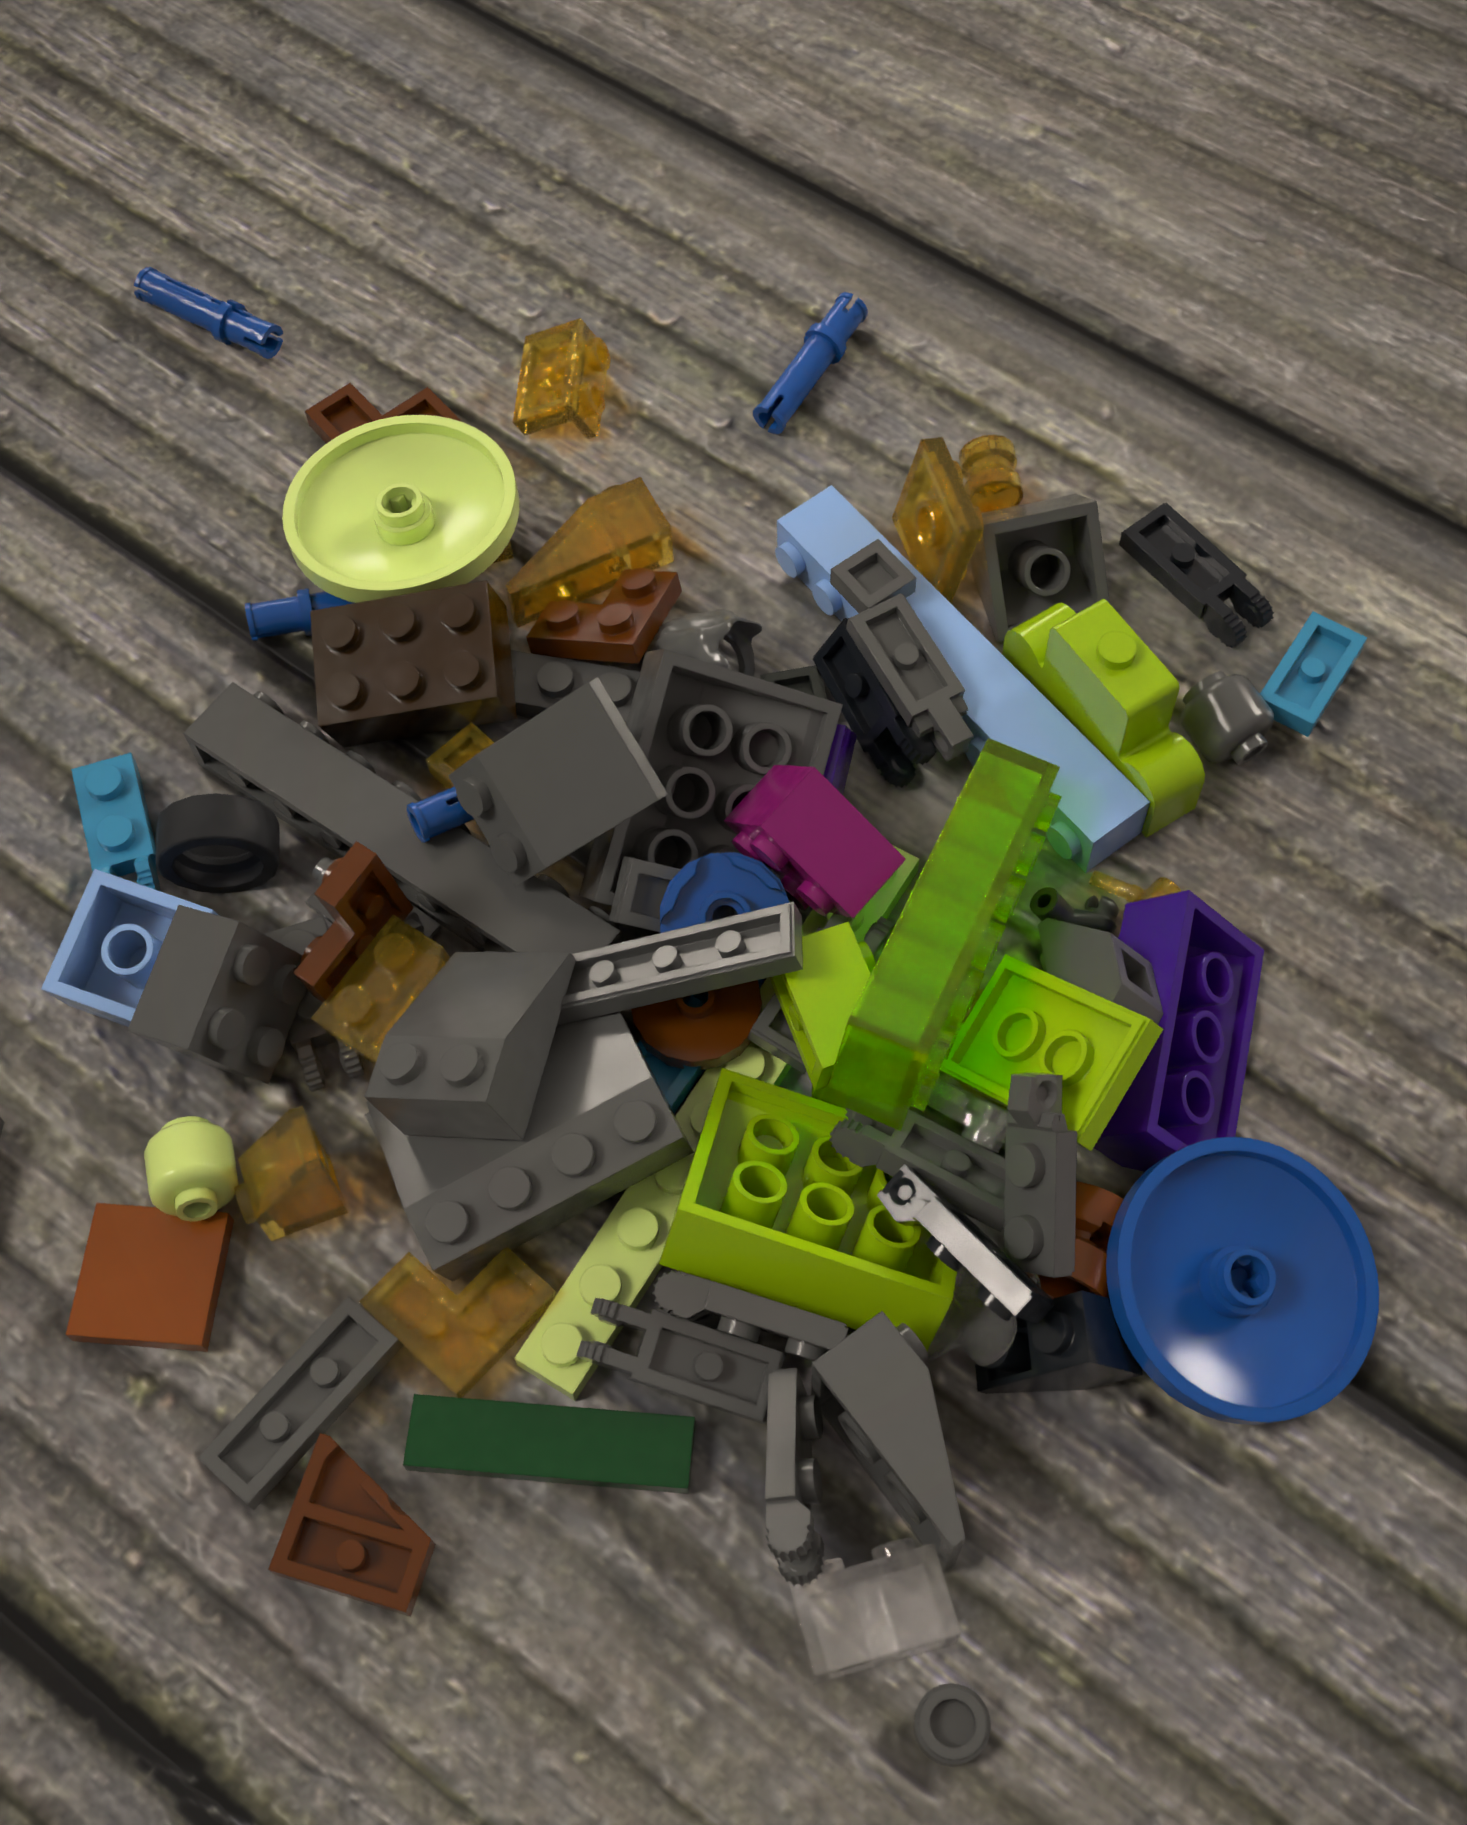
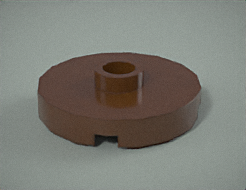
M755 980L694 994L702 995L707 999V1002L700 1007L694 1008L684 1003L688 997L692 996L689 995L631 1009L634 1030L650 1054L668 1066L684 1069V1065L689 1067L701 1066V1070L718 1068L744 1052L751 1043L748 1040L749 1032L761 1015L762 1000L759 982Z

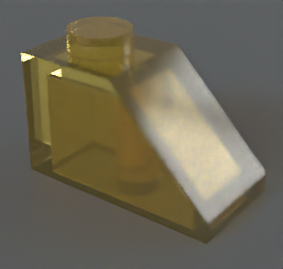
M303 1106L288 1110L238 1158L244 1183L235 1186L234 1189L241 1213L247 1224L257 1221L271 1241L348 1213L331 1156Z

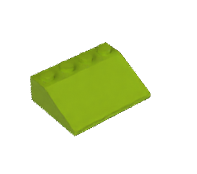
M722 1068L659 1264L845 1323L849 1328L855 1330L883 1311L895 1327L901 1323H905L920 1339L926 1351H928L953 1300L957 1272L943 1263L927 1247L925 1242L932 1234L923 1225L905 1226L896 1222L877 1195L880 1190H883L893 1176L876 1168V1165L860 1167L850 1162L848 1157L843 1158L840 1153H836L834 1147H831L832 1142L829 1141L831 1138L830 1133L839 1120L843 1121L845 1118L848 1120V1117L845 1116L848 1111L845 1108Z

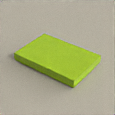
M1005 954L937 1068L954 1080L1006 1107L1008 1106L1012 1074L1045 1073L1063 1075L1062 1114L1065 1115L1067 1129L1077 1131V1144L1092 1151L1162 1033L1163 1028L1150 1018Z

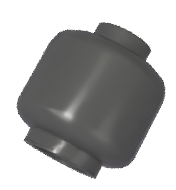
M1218 671L1198 682L1183 697L1186 707L1181 713V725L1209 762L1222 763L1234 759L1237 765H1242L1255 758L1268 746L1269 742L1264 736L1273 725L1274 713L1247 677L1238 674L1226 676L1224 672Z

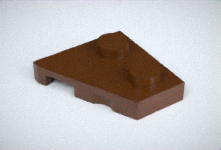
M320 1433L268 1570L274 1575L411 1617L436 1544L330 1436Z

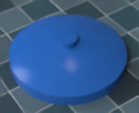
M1241 1137L1214 1138L1189 1145L1161 1159L1144 1172L1124 1197L1111 1227L1107 1246L1106 1274L1109 1299L1118 1328L1130 1352L1147 1375L1168 1395L1184 1406L1204 1416L1234 1424L1258 1425L1285 1421L1308 1414L1330 1402L1345 1389L1364 1363L1373 1341L1379 1313V1284L1374 1255L1365 1230L1350 1203L1328 1177L1299 1155L1269 1142Z

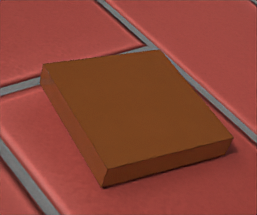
M96 1203L66 1336L76 1342L208 1352L234 1219L229 1213L216 1212L205 1220L190 1222L181 1220L177 1216L163 1213L157 1207Z

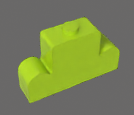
M1101 599L1077 614L1068 605L1062 602L1056 603L1007 631L1004 638L1002 655L1150 801L1142 828V834L1146 838L1196 808L1205 780L1203 764L1190 742L1176 732L1172 733L1169 729V723L1180 690L1179 683L1107 600Z

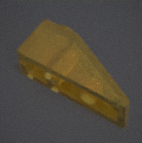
M641 477L621 485L610 486L600 494L588 498L505 585L512 620L517 628L537 620L549 601L571 600L578 603L613 588L624 569L648 568L653 571L674 562L671 526Z

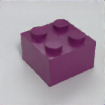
M774 765L724 819V822L737 834L731 841L735 848L745 856L758 860L763 864H768L782 878L780 881L788 900L794 901L795 905L803 911H806L810 906L825 917L830 912L854 918L906 860L815 767Z

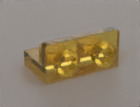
M581 318L525 336L513 415L514 425L524 436L571 421L587 439L599 436L601 415L605 410L604 391L606 375L611 360L605 342L601 338L596 337Z

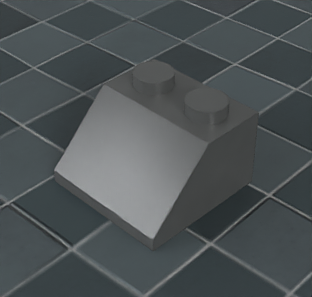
M1071 494L964 517L972 575L996 641H1004L1007 631L1056 603L1062 602L1068 605L1076 614L1101 599H1105L1110 603L1096 500L1078 494Z

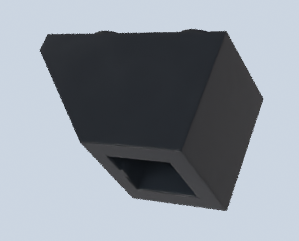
M1081 1290L1054 1298L1052 1302L1053 1308L1038 1324L1020 1319L1014 1315L1009 1321H1005L996 1315L972 1322L977 1392L994 1394L1087 1390L1142 1376L1143 1372L1142 1367L1130 1352L1121 1335L1113 1314L1110 1299L1104 1296Z

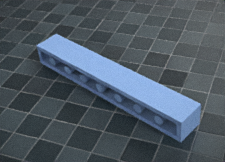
M832 485L777 520V548L775 549V555L781 568L790 577H798L812 591L814 600L820 609L827 615L831 616L834 614L841 622L844 618H851L859 613L830 584L831 568L879 539L916 577V589L906 600L965 689L963 699L968 707V711L962 718L974 735L970 741L969 750L966 752L967 758L977 771L984 775L989 773L1005 790L1008 801L1019 814L1025 817L1030 815L1046 832L1049 843L1061 857L1072 859L1087 873L1142 832L1150 801Z

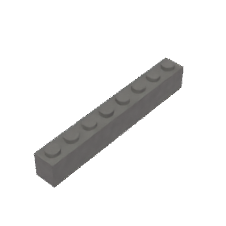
M232 682L183 733L200 766L251 800L262 803L272 810L277 817L339 858L344 857L356 841L375 852L412 905L481 952H571V954L622 942L620 927L617 922L609 920V914L595 906H591L587 910L571 900L565 888L552 877L540 874L538 878L533 876L515 887L507 872L502 870L495 862L491 854L490 844L487 846L473 837L465 824L422 843L414 832L406 811L408 804L421 801L419 795L412 788L398 780L392 784L376 774L372 765L361 755L352 750H348L345 754L330 745L326 736L317 727L307 721H301L297 724L284 715L278 704L262 692L257 691L252 695Z

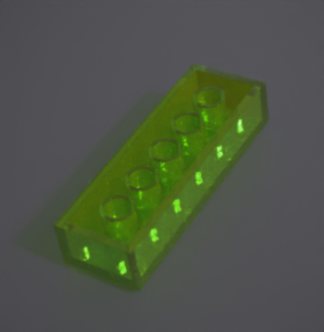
M990 738L987 739L848 1019L825 1099L899 1131L902 1130L912 1107L925 1111L939 1079L940 1069L945 1059L948 1060L963 1025L962 1020L967 1010L971 1009L985 976V973L975 968L985 971L988 963L992 962L1005 932L1006 926L996 921L999 920L1007 923L1009 916L1012 917L1027 882L1018 878L1017 875L1021 874L1027 877L1029 872L1033 871L1045 843L1046 837L1035 832L1037 828L1048 832L1062 799V796L1051 792L1060 769L1059 766Z

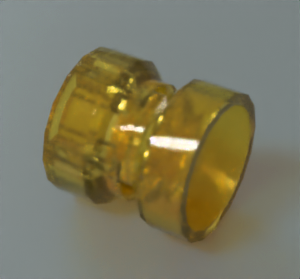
M984 435L972 439L963 446L959 452L958 460L961 474L967 480L964 493L969 510L975 514L1018 506L1023 500L1024 491L1018 472L1014 471L1017 467V456L1012 441L1005 436Z

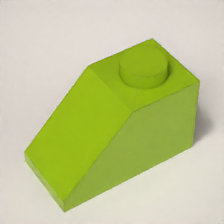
M849 922L802 936L803 970L769 977L814 1090L828 1085L863 1010L874 979L877 978L876 963L871 949L865 941L857 942Z

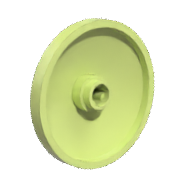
M432 415L395 416L363 424L337 436L316 451L304 463L291 482L285 497L282 515L283 529L298 567L310 581L335 597L358 603L467 584L493 564L508 545L518 522L520 510L519 494L509 459L499 445L487 434L473 426L451 418Z

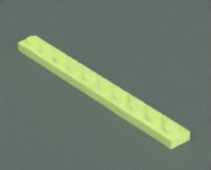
M894 846L906 860L859 911L850 925L857 942L864 941V937L871 925L877 922L881 916L886 919L889 917L918 872L919 858ZM813 909L802 925V936L816 932L818 927L823 929L833 913L829 912L825 917ZM769 977L760 988L762 1012L775 993ZM751 1042L740 1056L718 1068L706 1069L675 1116L693 1151L695 1152L722 1068L779 1086L792 1066ZM694 1153L626 1189L514 1359L517 1366L576 1401L598 1365L576 1356L581 1341L591 1342L594 1340L611 1346L623 1326L617 1327L601 1322L598 1317L591 1315L590 1312L595 1298H603L632 1308L637 1307L663 1266L659 1264Z

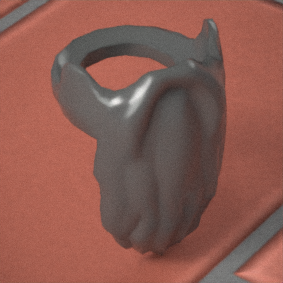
M726 609L712 610L707 613L687 614L662 624L646 652L666 649L728 669V661L718 649L719 643L723 639L731 645L736 653L739 665L738 672L754 677L755 662L751 643L752 638L762 631V626L757 622L738 617L734 612Z

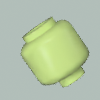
M186 1116L174 1119L165 1124L149 1140L145 1148L144 1159L150 1199L152 1204L163 1213L177 1216L184 1221L195 1222L205 1220L230 1202L238 1190L239 1181L232 1138L221 1126L213 1124L205 1118Z

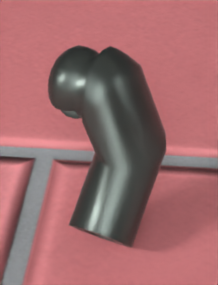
M1045 887L1038 890L1030 901L1031 911L1041 921L1051 918L1113 933L1117 928L1114 921L1119 914V908L1115 901L1105 896H1102L1100 901L1095 895L1091 896L1086 900L1084 910L1075 909L1054 888Z

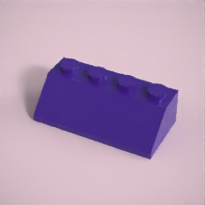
M1190 890L1125 904L1120 935L1118 939L1148 960L1152 965L1163 1010V1016L1158 1025L1163 1028V1031L1095 1144L1094 1149L1122 1167L1143 1172L1161 1159L1189 1145L1214 1138L1236 1137L1264 949Z

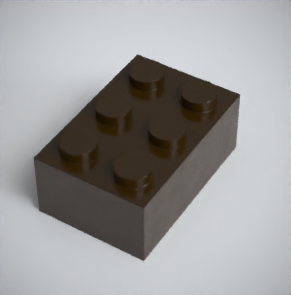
M487 580L310 611L318 727L343 748L517 719L507 606Z

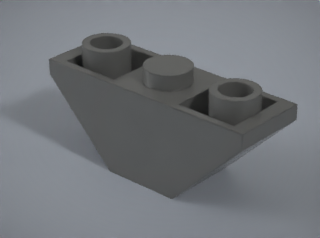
M1047 918L1038 924L1043 949L1040 961L1046 973L1150 1018L1156 1024H1159L1163 1016V1010L1152 965L1148 960L1110 932Z

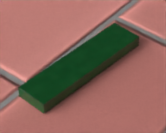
M414 1394L403 1466L407 1471L689 1494L696 1421L695 1417Z

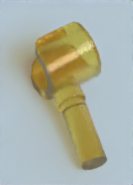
M1097 870L1093 872L1089 881L1090 885L1124 898L1129 903L1181 892V889L1173 881L1165 877L1157 878L1146 890Z

